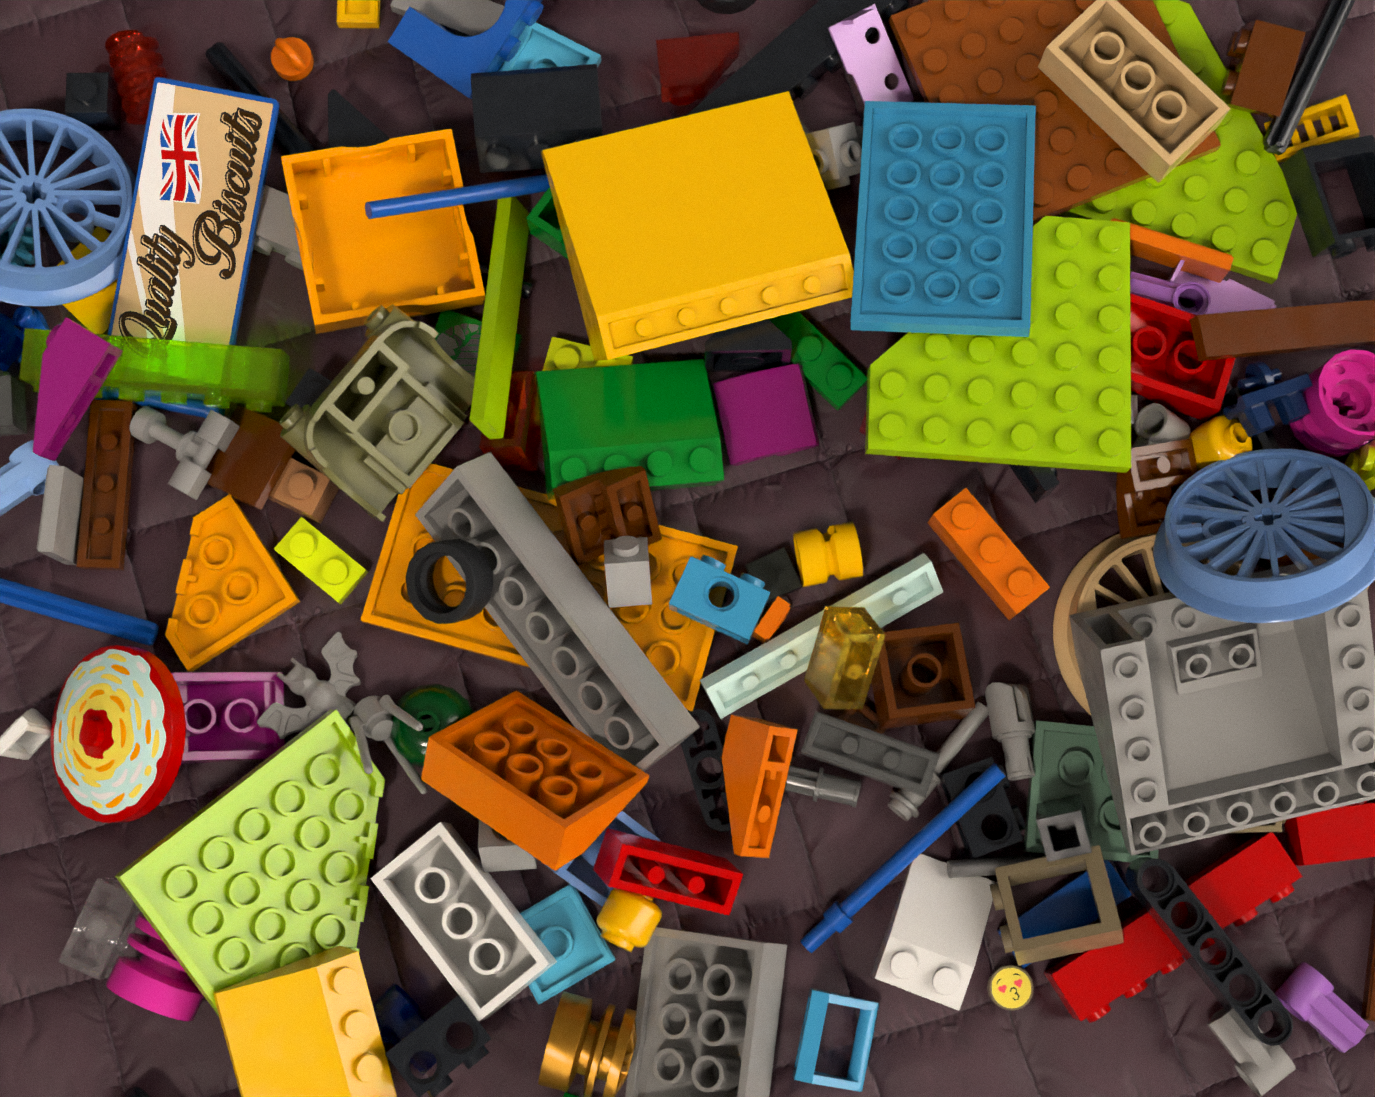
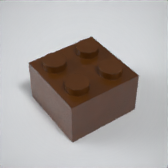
M959 623L874 633L865 645L880 730L964 719L976 708Z

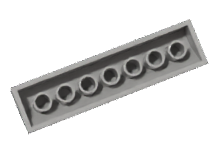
M489 452L457 466L415 514L435 542L462 539L474 544L485 555L491 567L493 588L490 600L485 606L486 610L574 727L645 772L687 739L700 726L492 453ZM446 556L465 580V574L460 564L451 556Z

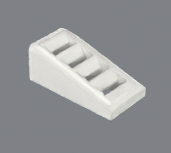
M31 708L27 710L0 736V756L29 760L51 736V723L36 709Z

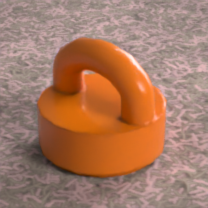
M277 38L271 52V63L277 74L285 80L298 81L307 77L312 71L314 65L313 54L307 43L299 38Z

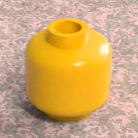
M1225 415L1214 417L1200 425L1189 437V439H1192L1198 471L1216 461L1227 460L1236 454L1252 451V439L1248 437L1240 421L1237 419L1228 421Z
M613 888L597 916V925L603 930L600 937L628 952H632L634 947L643 948L649 943L662 917V911L658 905L652 902L654 897Z

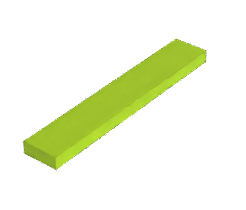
M516 197L498 199L469 419L490 440L504 438L529 232L526 220L529 213Z

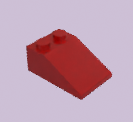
M1130 293L1131 390L1155 403L1161 404L1167 409L1207 421L1220 411L1236 358L1198 361L1190 319L1197 315Z

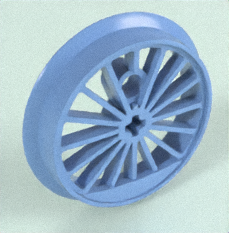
M41 109L0 111V150L14 172L12 173L0 163V216H2L0 218V235L15 221H18L4 255L0 260V301L22 306H55L75 302L101 291L113 283L119 275L136 182L134 173L102 135L72 117ZM26 140L29 175L25 173L8 141ZM33 140L51 142L39 174L35 175ZM61 145L76 151L48 176ZM86 159L98 167L64 179ZM106 179L109 180L114 191L77 190ZM94 205H119L120 215L118 218H114L97 212ZM79 213L86 219L74 222L67 214ZM94 225L112 231L104 242H100L92 236ZM26 227L32 228L35 260V267L33 268L10 264ZM40 227H45L65 262L64 265L54 267L42 266ZM63 239L70 242H81L92 252L78 260L74 259Z
M1262 449L1236 454L1230 459L1216 461L1189 477L1174 493L1168 504L1165 519L1155 537L1153 547L1155 567L1160 579L1172 594L1192 608L1211 616L1247 623H1277L1315 616L1348 602L1364 591L1375 580V498L1357 473L1343 463L1322 454L1297 449ZM1267 488H1278L1272 502H1269ZM1292 488L1297 489L1291 495H1289ZM1260 489L1262 504L1257 501L1250 491ZM1200 541L1187 547L1182 546V543ZM1327 541L1344 543V548H1340ZM1299 548L1327 561L1315 566ZM1287 555L1301 572L1280 576L1277 558ZM1205 558L1210 560V562L1207 564H1201L1200 562H1198ZM1259 558L1270 559L1272 577L1251 578ZM1244 559L1237 575L1223 573L1235 562Z

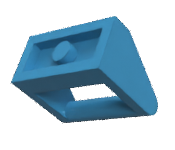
M810 988L792 1074L794 1080L862 1092L879 1003ZM828 1003L860 1009L847 1078L815 1071Z

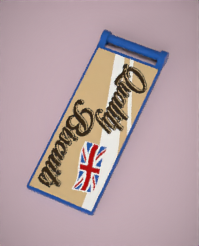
M161 77L154 79L107 341L123 350L96 394L95 400L134 401L137 405L205 419L210 410L222 416L225 415L227 387L280 103L276 99ZM116 371L212 389L209 401H203L116 384Z

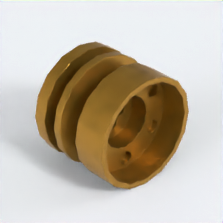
M564 991L550 1031L538 1084L567 1092L576 1073L585 1075L584 1097H592L597 1079L606 1081L603 1097H615L624 1082H626L637 1040L635 1020L637 1011L626 1008L621 1028L611 1025L616 1005L609 1004L600 1022L591 1020V998Z

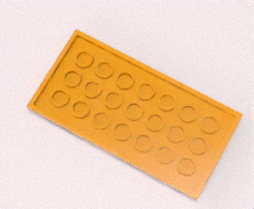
M431 463L410 489L407 488L402 495L398 494L361 621L530 668L485 607L482 612L468 620L449 624H437L425 619L412 605L406 587L408 564L417 550L429 543L435 542L415 514L454 470ZM518 487L571 557L556 500H548L547 494ZM659 525L662 539L648 545L652 605L613 607L610 609L688 711L693 712L701 684L700 680L703 677L715 630L670 610L669 602L690 556L698 560L701 559L702 555L712 557L725 564L724 571L731 574L738 546ZM603 554L578 567L608 605ZM442 556L435 564L433 572L434 588L439 598L447 606H458L464 599L466 582L446 556ZM716 587L709 593V600L714 606L722 608L726 587Z

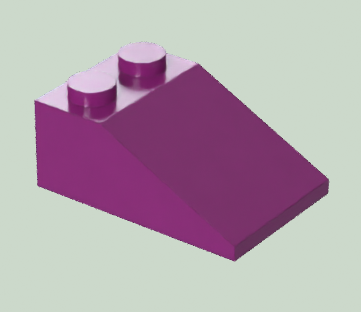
M283 672L171 673L179 688L185 712L186 736L181 764L265 760L284 746L285 738L280 739L274 730L259 727L257 724V720L273 703L277 702L284 705L283 681L277 677L278 673L283 674Z

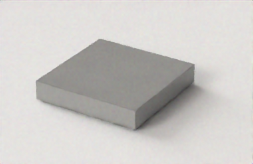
M49 465L47 467L37 550L63 564L77 565L84 478L65 466Z

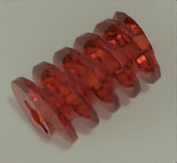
M138 30L118 31L109 36L105 41L104 46L109 54L108 60L113 68V77L118 83L117 91L122 98V108L127 114L126 121L130 125H145L154 79L156 77L167 78L168 72L165 68L159 67L164 59L161 53L155 52L159 48V42L156 38L144 36Z

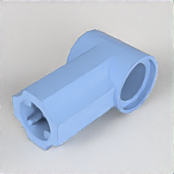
M34 440L26 442L14 450L9 457L10 462L0 468V516L31 495L44 494L47 467L49 465L59 466L56 460L52 461L40 457L33 452Z

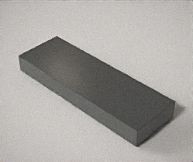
M815 711L801 750V754L925 798L940 754L817 711Z

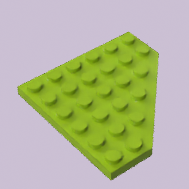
M1153 0L1182 63L1225 102L1226 96L1221 95V88L1227 70L1190 4L1180 0ZM1231 108L1219 126L1214 130L1221 144L1216 152L1174 168L1159 183L1151 177L1059 215L1068 218L1106 221L1116 218L1221 251L1234 257L1230 271L1273 284L1277 280L1297 212L1282 169L1273 153H1268L1264 150L1262 142L1264 137L1249 112Z
M1045 216L1033 226L1029 337L908 332L870 365L867 375L865 454L1127 473L1131 468L1130 222Z
M330 709L115 875L218 1016L213 995L215 991L337 946L346 947L358 952L360 950L357 948L360 922H364L369 890V886L366 885L370 859L374 857L378 824L375 822L379 797H383L385 779L373 762V772L371 774L365 773L356 737L337 709Z

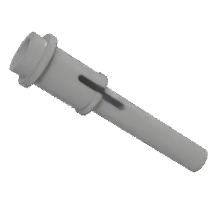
M976 702V708L958 724L936 751L937 754H940L926 798L941 783L939 775L988 717V708L982 703ZM900 789L897 793L892 792L890 794L891 801L887 805L900 818L909 821L912 816L917 818L919 815L917 809L926 798Z

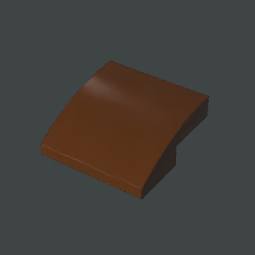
M237 405L230 420L240 427L227 450L223 452L217 449L205 469L212 474L207 485L261 510L295 449L280 437L283 427L279 422Z
M1192 439L1131 448V468L1127 473L1117 472L1116 501L1121 539L1157 533L1165 519L1168 504L1174 493L1189 477L1198 472Z
M642 466L596 473L552 489L571 558L578 566L603 555L604 540H613L621 536L647 537L648 545L662 539L646 471Z

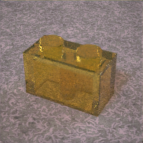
M825 606L804 678V682L823 709H863L886 635L864 607Z

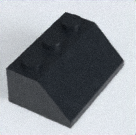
M597 64L471 73L474 129L480 173L545 168L541 154L542 150L603 136Z

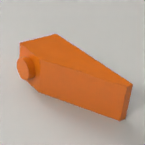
M731 715L721 758L733 851L738 856L769 858L798 730L759 718Z

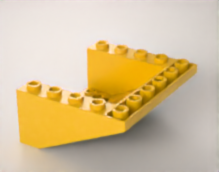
M789 91L541 151L594 361L610 360L852 298L854 270L850 253Z

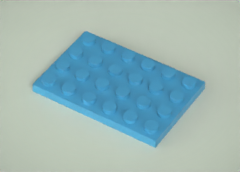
M865 101L851 330L1029 337L1036 106Z

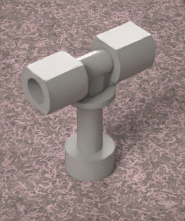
M148 406L142 407L131 420L129 428L131 435L146 444H151L158 440L175 449L176 458L180 463L167 484L197 500L212 475L205 469L217 449L223 452L227 450L240 426L221 414L210 410L198 432L189 431L183 435L165 425L166 418L162 413Z

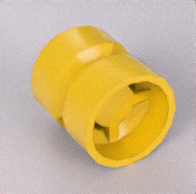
M853 522L831 525L824 534L817 528L793 532L796 561L803 587L827 583L831 575H834L839 581L863 576L861 550Z

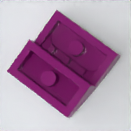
M801 364L766 369L713 383L730 465L739 466L773 455L782 457L819 446Z

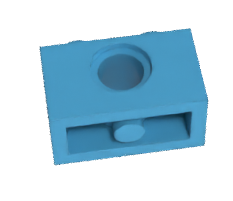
M702 555L701 559L698 560L690 556L670 599L669 609L748 645L770 596V592L763 589L765 583L746 573H741L740 578L724 571L725 564L712 557ZM719 586L728 588L733 593V602L723 608L714 606L708 597L714 588Z

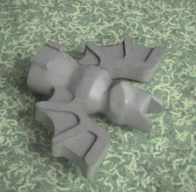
M337 632L328 641L321 652L331 670L330 680H318L316 674L311 669L305 668L292 657L290 661L293 663L294 668L286 676L278 673L277 677L286 683L293 693L303 696L306 706L304 708H289L277 702L273 703L257 720L259 727L270 728L278 734L280 739H284L289 734L302 732L330 709H337L349 726L348 720L353 717V711L357 704L347 698L346 693L350 688L359 686L361 682L353 671L354 661L358 657L357 651L350 649L344 643L340 632Z

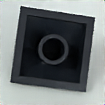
M769 319L715 332L705 342L706 372L762 371L789 365L792 341Z

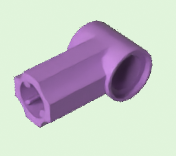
M1130 272V293L1180 310L1182 308L1179 306L1178 301L1182 299L1188 300L1195 305L1196 312L1192 313L1195 315L1205 314L1211 304L1209 291L1198 282L1188 281L1178 284Z
M1301 962L1274 994L1287 1011L1299 1020L1307 1021L1339 1052L1345 1053L1350 1048L1356 1046L1365 1036L1369 1024L1333 992V985L1321 973L1309 964Z

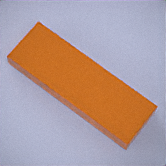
M1116 218L1111 219V221L1126 222ZM1130 223V255L1174 268L1180 260H1184L1181 271L1221 283L1230 271L1234 259L1230 254Z

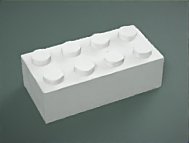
M439 822L370 878L478 1021L492 1016L557 962L489 872H483L482 863L451 823Z

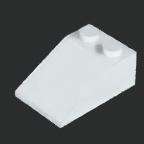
M920 854L909 865L870 976L959 1011L976 964L993 901L990 885L997 882L981 876L949 878L947 863Z

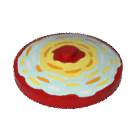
M114 645L99 648L85 656L66 678L58 695L52 717L50 738L52 763L58 783L67 800L78 812L87 818L103 823L137 820L155 809L172 787L184 753L186 723L182 697L177 683L167 666L147 650L138 647Z

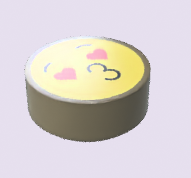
M1014 965L998 967L991 973L987 983L990 999L998 1007L1005 1010L1014 1011L1025 1007L1033 995L1034 988L1031 977L1025 970Z

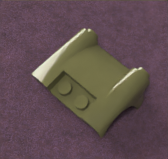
M393 304L386 309L379 305L366 318L364 325L368 328L365 333L368 340L313 405L307 404L301 408L295 404L279 422L283 427L280 433L282 439L313 464L369 516L381 522L386 518L381 512L397 493L402 495L407 488L410 489L464 424L463 420L467 417L464 412L472 404L475 380L472 375L459 366L440 347L435 340V337L439 334L437 331L421 321H414Z

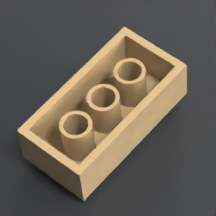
M1096 0L1046 47L1038 65V68L1158 183L1219 126L1231 109L1117 0Z

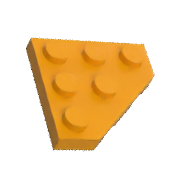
M227 495L193 517L190 529L191 540L186 559H183L175 591L177 593L172 618H169L166 628V638L189 672L195 671L301 602L237 501L231 495Z

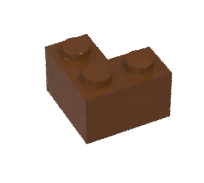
M1254 20L1241 26L1239 32L1234 31L1226 52V56L1232 57L1229 67L1234 68V71H1227L1222 84L1221 95L1226 96L1224 103L1230 108L1269 118L1280 117L1306 32L1260 20Z

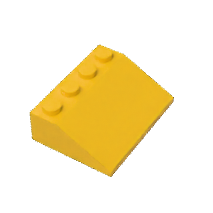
M337 946L213 992L241 1097H397L358 951Z

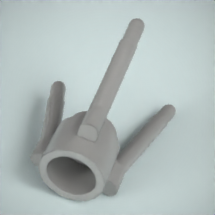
M373 695L362 699L355 706L353 717L348 720V723L355 733L365 773L371 774L373 772L366 736L376 741L384 740L419 792L426 794L428 788L421 780V776L412 763L397 752L390 739L393 725L391 718L393 715L416 731L423 729L422 723L398 707L389 695H384L382 698Z

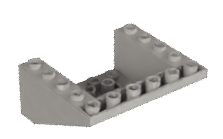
M1318 558L1310 561L1313 565L1318 566L1327 560ZM1295 564L1279 567L1280 576L1301 572ZM1272 570L1252 573L1251 578L1272 577ZM1367 588L1348 602L1324 613L1299 620L1277 623H1247L1211 616L1192 608L1171 592L1069 615L1075 656L1125 847L1131 856L1375 799V656Z

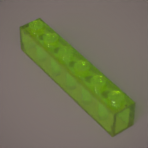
M25 328L19 379L33 385V391L39 393L42 354L47 348L46 340L51 330ZM96 334L123 350L94 398H102L103 392L119 393L118 399L144 402L145 395L161 396L162 403L172 405H187L188 398L203 400V406L219 409H229L230 402L246 403L245 409L257 412H272V406L285 407L290 356L282 349Z

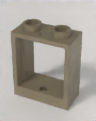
M1100 845L1092 846V853L1047 862V858L1042 857L995 868L998 883L991 884L990 890L995 910H1005L1008 925L999 926L1005 953L1014 951L1018 966L1124 943L1122 927ZM1086 870L1100 923L1023 939L1010 886Z

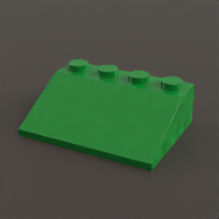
M704 359L537 371L535 373L548 500L555 499L552 489L568 482L600 472L642 466L645 469L650 491L715 486L724 481L720 435Z

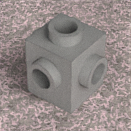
M854 122L805 134L821 179L825 183L826 190L849 185V176L860 173L862 149L859 145Z

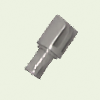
M991 683L986 688L985 696L992 738L1002 743L1008 780L1032 778L1035 776V771L1031 760L1029 738L1035 733L1028 687L1021 684Z

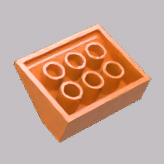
M517 690L431 735L428 738L421 776L422 781L554 871L584 853L645 786L649 779V774Z

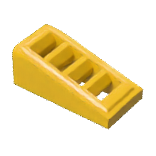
M1344 94L1305 108L1298 125L1304 124L1309 141L1301 143L1296 128L1291 138L1293 146L1287 148L1283 154H1274L1277 162L1280 163L1287 161L1305 147L1358 138L1359 129L1347 95ZM1331 116H1337L1341 127L1340 130L1333 131L1329 120ZM1272 121L1264 123L1266 132ZM1313 121H1321L1325 135L1317 137Z

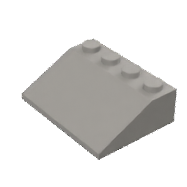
M656 927L649 943L644 947L635 1019L637 1040L628 1071L625 1097H769L787 945Z

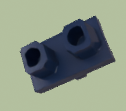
M1262 361L1248 364L1245 370V378L1238 381V388L1241 392L1249 390L1251 393L1240 396L1237 404L1225 407L1223 409L1225 417L1228 421L1239 418L1248 437L1261 434L1275 426V422L1268 409L1272 406L1276 407L1283 425L1299 421L1310 414L1308 403L1303 393L1313 386L1309 375L1305 374L1275 384L1274 382L1282 378L1278 368L1270 370Z

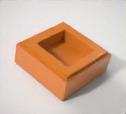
M778 596L754 629L752 636L763 644L770 641L789 614L791 604Z

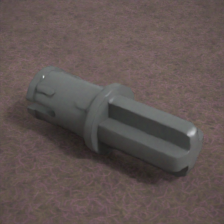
M789 766L785 791L811 796L814 802H817V798L856 808L861 780L856 781L823 773L824 768H820L818 772L797 766Z

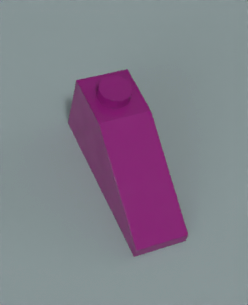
M65 317L62 324H57L50 331L46 340L47 348L42 354L33 452L40 457L55 461L123 352V350Z

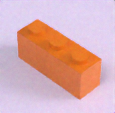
M967 488L963 489L937 510L927 522L1009 621L1050 588Z

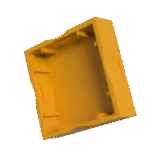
M452 129L391 138L385 142L368 147L341 146L281 156L316 334L364 326L366 318L379 305L386 309L393 304L407 316L414 317L483 304L485 291L474 237L467 224L463 205L376 219H368L365 212V203L369 201L463 187Z

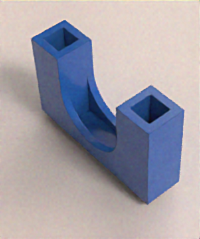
M506 0L503 12L497 22L485 32L469 37L453 34L423 12L409 6L388 43L460 93L472 99L471 73L497 72L504 61L509 62L515 56L521 45V41L518 38L527 25L532 26L542 13V0Z

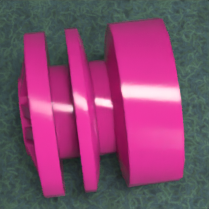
M1353 349L1335 354L1318 369L1309 374L1313 386L1303 393L1307 400L1310 414L1299 421L1290 423L1294 436L1307 449L1329 457L1347 455L1358 450L1370 440L1375 439V354L1365 350Z
M139 913L134 924L137 928L150 935V937L129 933L126 940L129 945L142 953L140 958L118 956L107 979L106 986L116 995L144 1009L176 1020L193 1021L204 996L194 982L190 980L188 974L143 913Z

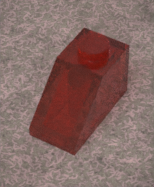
M739 32L656 40L662 103L670 102L673 105L682 106L693 103L695 99H703L738 58Z
M533 371L511 372L504 438L490 440L482 433L479 447L484 454L491 452L505 471H536L542 438L536 375Z

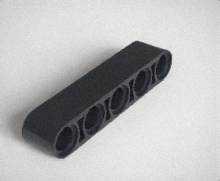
M1140 857L1132 861L1126 871L1128 887L1242 1031L1250 1038L1270 1046L1286 1042L1293 1030V1020L1289 1012L1176 870L1167 861L1157 858ZM1154 866L1159 872L1160 880L1154 889L1147 890L1142 882L1143 872L1148 867ZM1183 902L1188 909L1187 920L1183 924L1176 926L1171 919V911L1177 903ZM1212 938L1216 944V954L1211 960L1205 962L1200 956V947L1205 940ZM1241 974L1245 980L1244 991L1241 995L1232 997L1229 992L1230 981L1234 976ZM1271 1011L1274 1020L1273 1026L1266 1033H1261L1258 1028L1259 1017L1264 1012Z

